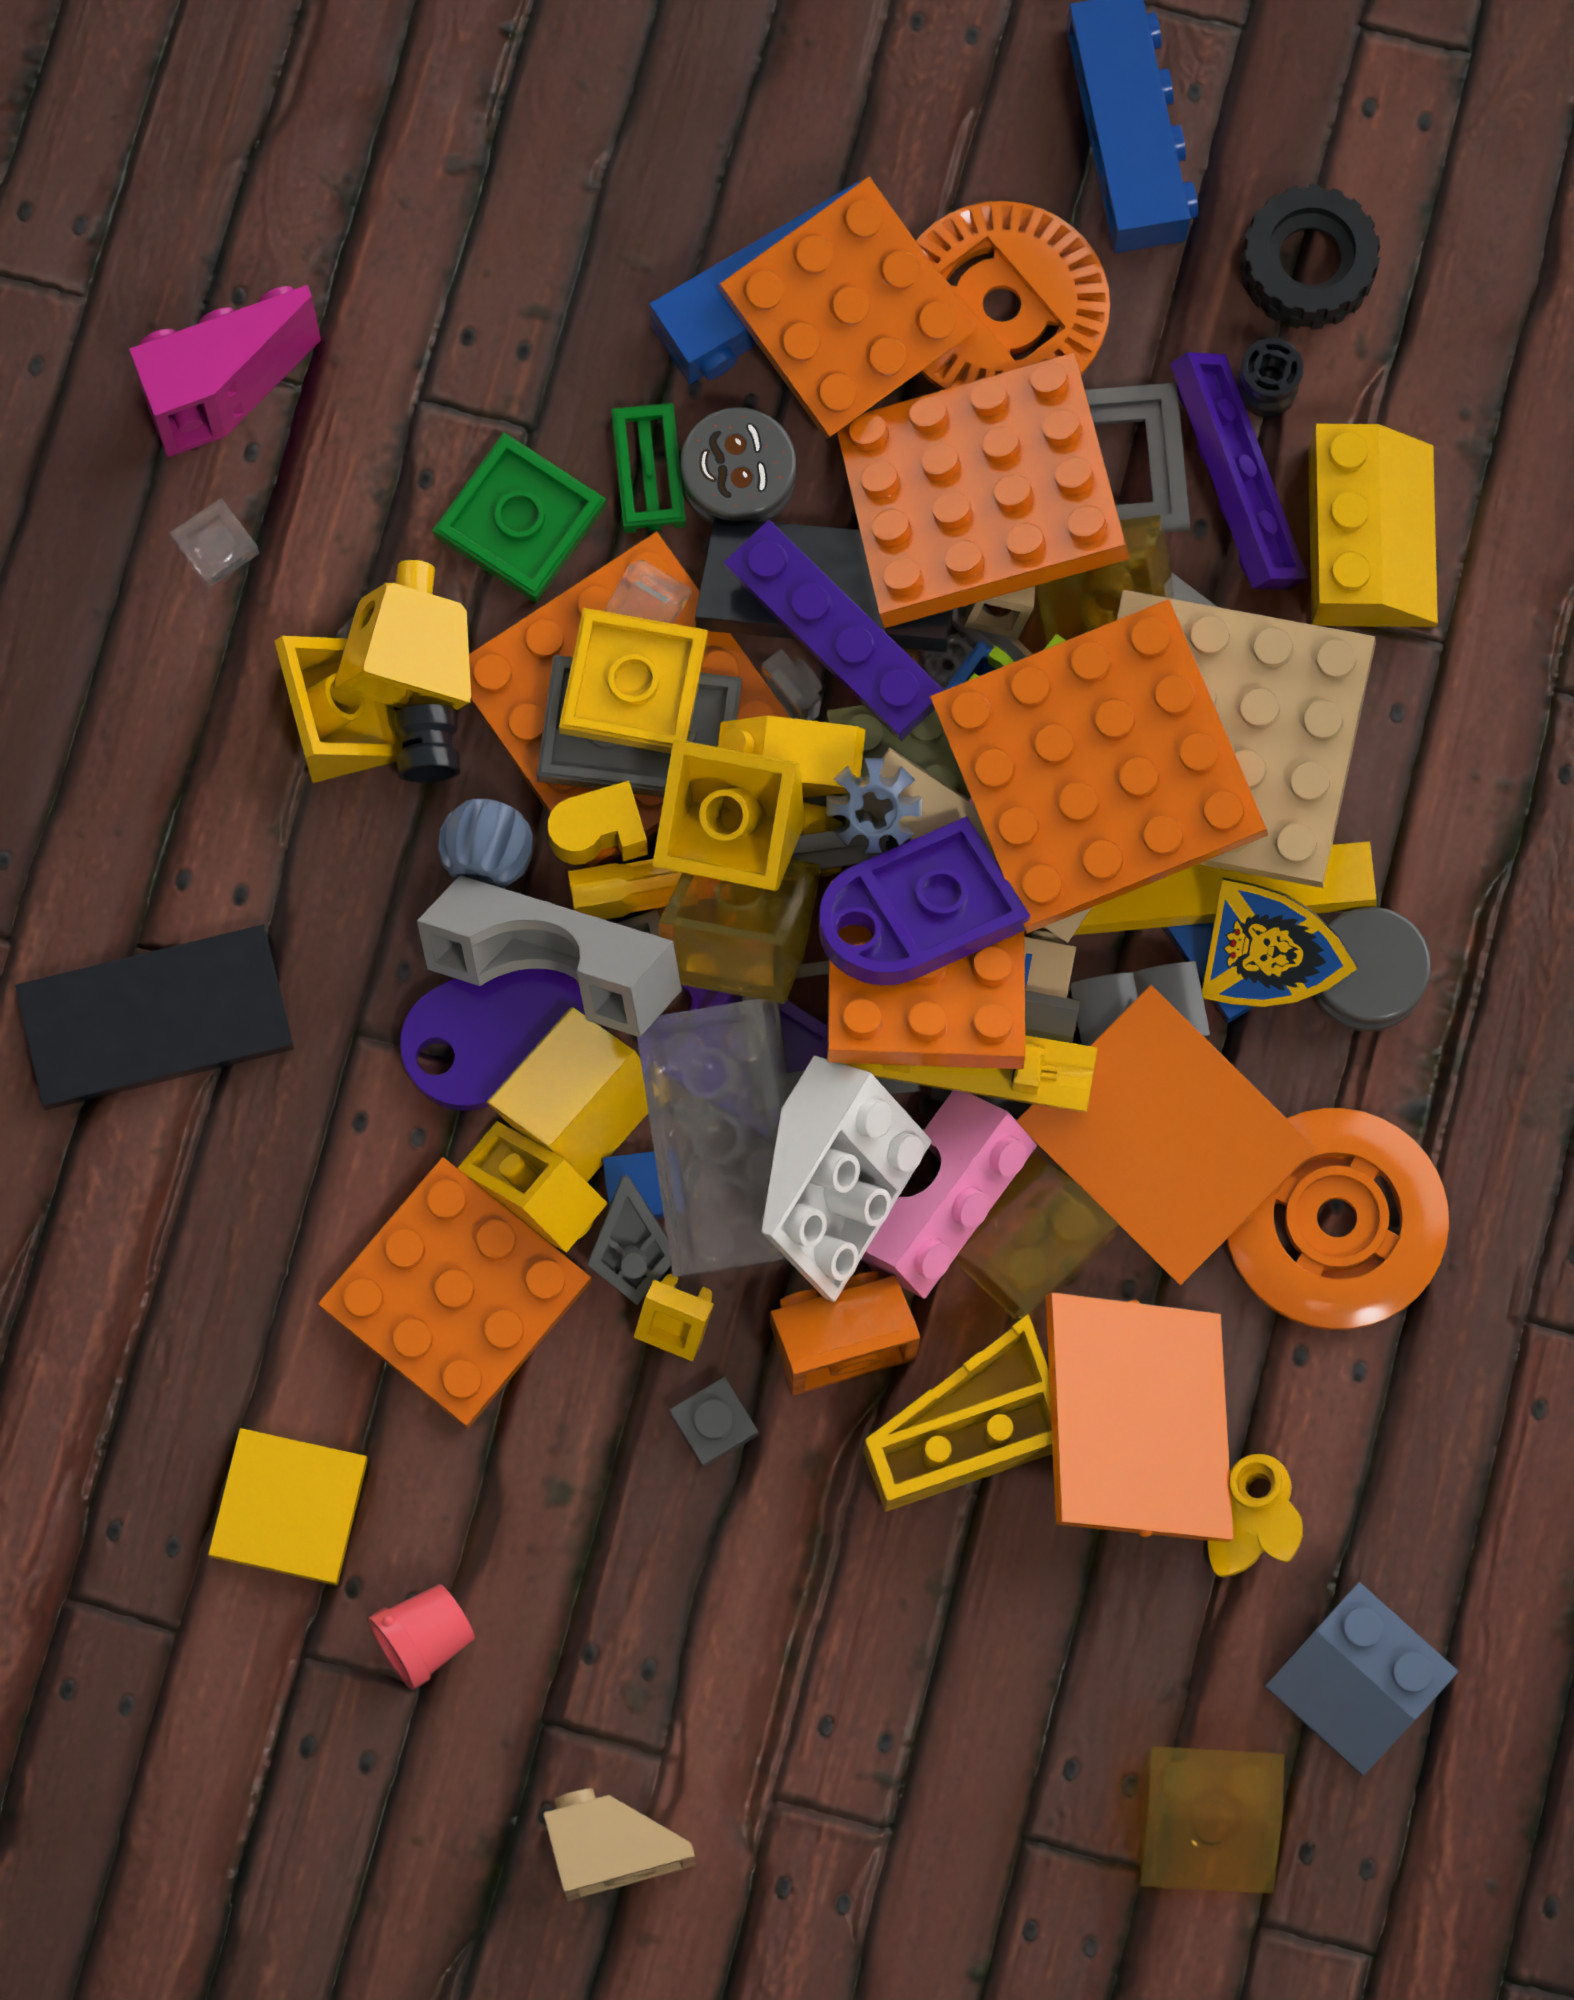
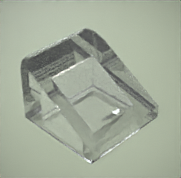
M639 560L627 567L604 611L673 624L690 599L693 590L648 562Z

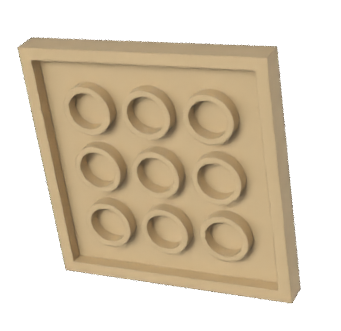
M1123 590L1117 620L1170 599L1267 828L1268 836L1199 864L1323 888L1376 645L1375 636Z

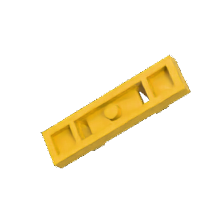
M1025 1035L1024 1068L1015 1070L1013 1082L1011 1081L1014 1069L841 1064L871 1072L875 1078L1087 1113L1098 1048Z

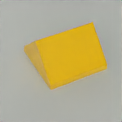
M281 636L274 640L312 783L397 761V755L402 751V740L395 735L394 707L334 689L335 679L347 639Z
M679 739L673 740L652 866L773 891L778 890L805 825L800 763Z
M570 1007L486 1103L518 1133L563 1157L588 1182L603 1165V1158L610 1157L665 1095V1092L635 1050L598 1024L587 1021L584 1014L574 1007Z

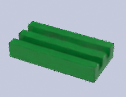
M674 404L612 409L624 533H634L636 528L648 527L649 531L661 530V526L673 525V529L686 528ZM662 419L671 500V509L659 510L650 420ZM625 422H638L647 510L645 512L634 511Z

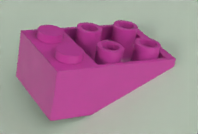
M308 285L297 289L290 286L275 288L263 294L259 298L258 303L238 310L229 307L214 310L204 315L200 319L199 324L177 332L173 329L155 331L145 336L140 341V345L129 348L142 393L167 458L226 437L321 341L313 299Z

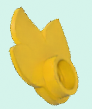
M1265 1454L1246 1456L1240 1459L1230 1470L1234 1540L1227 1543L1207 1541L1210 1563L1214 1572L1219 1577L1232 1576L1247 1570L1258 1560L1263 1550L1276 1560L1289 1563L1296 1554L1303 1538L1302 1518L1289 1501L1292 1484L1284 1465L1276 1458ZM1257 1479H1266L1271 1482L1269 1493L1262 1498H1253L1248 1494L1249 1486Z

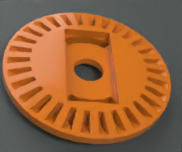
M1009 201L983 202L969 205L947 214L933 223L916 240L979 328L920 371L936 387L941 390L949 389L1074 352L1082 376L1095 360L1103 344L1109 322V286L1104 269L1095 251L1087 240L1063 219L1044 209L1024 203ZM994 253V258L980 261L970 267L961 276L957 286L949 284V278L961 265L977 256ZM996 289L1012 291L1019 298L1021 309L1017 316L1005 322L991 319L983 308V300L989 292ZM1048 325L1059 327L1051 339L1026 358L1014 360L1011 356L1032 347L1042 337Z
M1322 1108L1288 1117L1287 1119L1316 1149L1254 1211L1253 1219L1247 1223L1243 1222L1226 1239L1235 1268L1245 1284L1258 1299L1278 1314L1302 1325L1324 1330H1353L1385 1321L1403 1311L1419 1297L1431 1282L1441 1264L1447 1245L1449 1209L1445 1189L1439 1174L1428 1155L1414 1139L1399 1127L1380 1117L1346 1108ZM1382 1176L1392 1190L1400 1217L1399 1235L1388 1230L1389 1208L1382 1190L1374 1181L1376 1177ZM1329 1200L1344 1201L1355 1212V1227L1349 1234L1343 1237L1327 1235L1318 1225V1209ZM1282 1204L1287 1207L1285 1211L1287 1235L1294 1248L1301 1254L1296 1262L1285 1251L1276 1233L1274 1224V1205Z

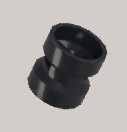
M1266 338L1255 342L1247 349L1237 377V387L1248 412L1259 417L1270 418L1283 414L1292 406L1298 393V386L1302 380L1304 365L1300 353L1292 344L1282 339ZM1267 366L1275 367L1278 369V371L1267 368Z
M420 704L399 709L394 713L395 735L402 740V751L397 755V773L400 779L419 783L438 782L454 778L460 774L459 752L452 746V736L458 729L456 709L441 704Z

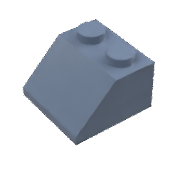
M1358 1582L1264 1688L1363 1777L1459 1671L1361 1582Z

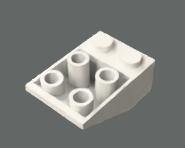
M814 1055L781 1109L761 1233L825 1299L833 1302L837 1300L847 1281L855 1272L858 1263L881 1225L887 1219L890 1210L932 1143L927 1134L871 1072L841 1063H828L827 1059Z

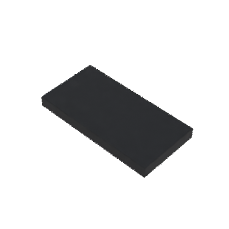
M714 519L695 614L696 628L711 632L796 639L726 570L723 563L766 522ZM773 523L901 648L947 652L954 609L884 628L878 611L860 530Z
M264 924L15 985L42 1106L45 1111L295 1049Z

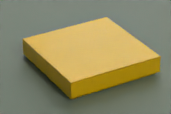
M583 608L559 724V734L671 754L673 740L688 741L708 640V630Z
M240 1428L208 1555L219 1560L338 1586L367 1466V1456Z

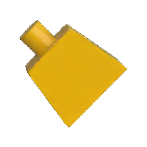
M420 560L401 561L397 566L396 583H384L361 598L355 611L335 679L334 689L401 709L420 704H441L458 710L470 703L471 684L467 611L459 602L432 595L435 567Z

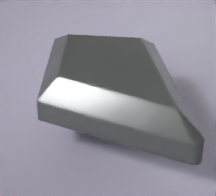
M624 1174L619 1181L587 1265L638 1305L648 1293L653 1280L658 1281L679 1256L630 1176Z

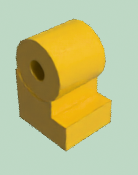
M630 781L568 798L558 803L550 813L548 819L550 847L554 854L563 862L572 865L585 864L595 859L601 850L619 845L623 861L648 855L647 838Z

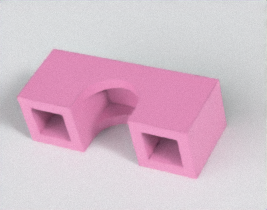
M952 1091L923 1130L932 1140L929 1150L941 1162L940 1170L934 1181L922 1192L910 1197H898L887 1219L883 1222L861 1258L872 1271H878L879 1275L884 1278L896 1275L901 1287L923 1299L927 1297L941 1276L945 1274L957 1254L977 1227L984 1221L990 1209L1037 1147V1144L1008 1111L970 1093Z

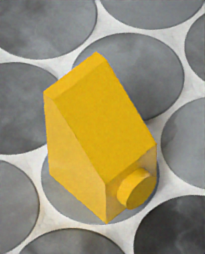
M767 715L721 722L718 747L800 763L803 798L849 793L845 787L834 780L847 765L856 777H861L866 729L852 725Z
M498 1121L458 1166L461 1172L541 1237L566 1253L578 1239L589 1231L595 1218L608 1204L563 1157Z

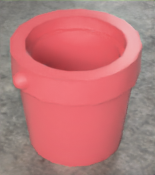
M441 1584L389 1609L384 1607L368 1617L370 1629L384 1655L402 1681L412 1690L429 1681L431 1674L475 1639L473 1630L463 1611L449 1591Z

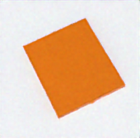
M1149 985L1090 1045L1098 1049L1087 1113L1032 1104L1016 1121L1032 1140L1181 1286L1243 1222L1247 1223L1253 1219L1254 1211L1316 1147L1152 985Z
M1053 1292L1046 1296L1056 1525L1138 1533L1142 1537L1159 1535L1225 1543L1234 1540L1221 1314L1141 1304L1137 1300L1123 1302Z

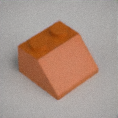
M878 1271L859 1274L849 1278L835 1302L827 1300L823 1296L818 1297L817 1290L810 1289L779 1300L781 1308L771 1311L770 1323L792 1396L916 1360L920 1335L896 1275L880 1279Z

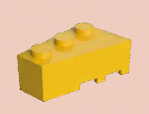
M1029 1314L1014 1324L1008 1332L982 1352L979 1351L966 1361L960 1369L934 1389L927 1391L865 1439L863 1452L885 1512L1053 1454L1049 1369Z

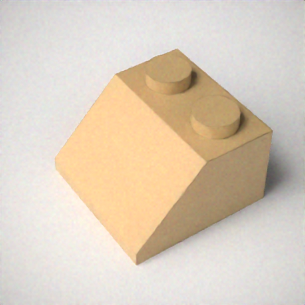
M593 1788L556 1797L554 1800L557 1809L544 1813L563 1890L568 1901L696 1866L691 1842L610 1795L596 1798Z

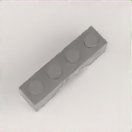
M461 875L417 920L428 970L478 986L498 976L518 970L549 969L559 971L575 978L579 982L587 1021L637 1037L643 1035L682 991L672 940Z

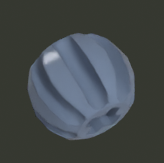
M865 758L869 771L865 777H856L847 765L834 780L845 787L849 793L846 796L840 797L826 796V815H844L848 818L846 823L836 828L833 833L846 846L849 845L851 839L856 835H865L868 840L864 853L868 854L883 853L879 841L883 835L893 836L899 846L904 844L914 832L903 825L900 819L903 816H922V797H903L900 794L915 779L902 766L899 767L894 776L884 778L880 772L885 758ZM874 791L878 800L887 798L891 800L884 806L885 817L874 820L870 812L859 814L857 810L864 806L863 795L865 793Z
M471 799L465 801L448 814L440 828L438 854L442 866L455 880L461 875L505 889L520 878L531 861L533 835L528 822L523 819L522 814L511 806L496 800Z

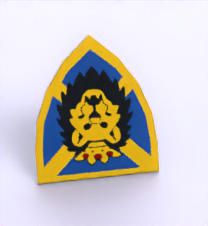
M1228 878L1222 879L1202 988L1204 999L1234 1005L1258 1007L1294 1003L1330 989L1358 969V965L1339 935L1311 909L1284 893L1253 883Z

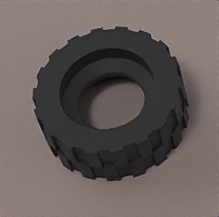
M1309 184V187L1298 188V186L1287 188L1285 193L1279 196L1274 194L1266 200V204L1261 210L1258 208L1252 217L1250 227L1247 228L1241 253L1240 268L1244 270L1242 281L1245 289H1249L1252 294L1251 300L1257 308L1262 307L1267 312L1269 318L1276 322L1281 320L1288 323V327L1299 329L1300 326L1311 327V330L1323 329V326L1333 323L1336 325L1344 321L1346 315L1350 312L1354 314L1362 306L1365 295H1369L1380 261L1378 253L1381 245L1379 235L1376 236L1374 232L1375 223L1370 215L1367 216L1362 211V205L1354 198L1350 200L1343 195L1342 191L1335 188L1328 190L1321 188V185ZM1312 229L1323 232L1333 239L1339 249L1341 261L1339 269L1331 279L1317 285H1305L1293 280L1286 274L1280 262V249L1284 241L1295 232Z

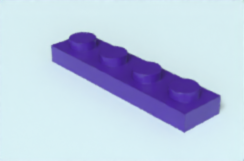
M1187 352L1171 362L1170 366L1178 385L1179 400L1188 412L1198 439L1200 457L1207 465L1217 491L1220 512L1229 524L1239 551L1241 569L1249 579L1252 589L1290 590L1307 580L1308 577L1226 354Z
M770 520L764 523L723 562L726 570L900 741L935 709L930 696L940 693L944 689Z

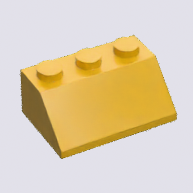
M1316 424L1308 447L1311 624L1317 626L1436 627L1438 624L1433 445L1380 424Z

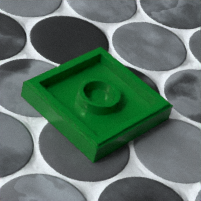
M504 432L434 527L433 536L532 602L537 603L606 508L607 500Z

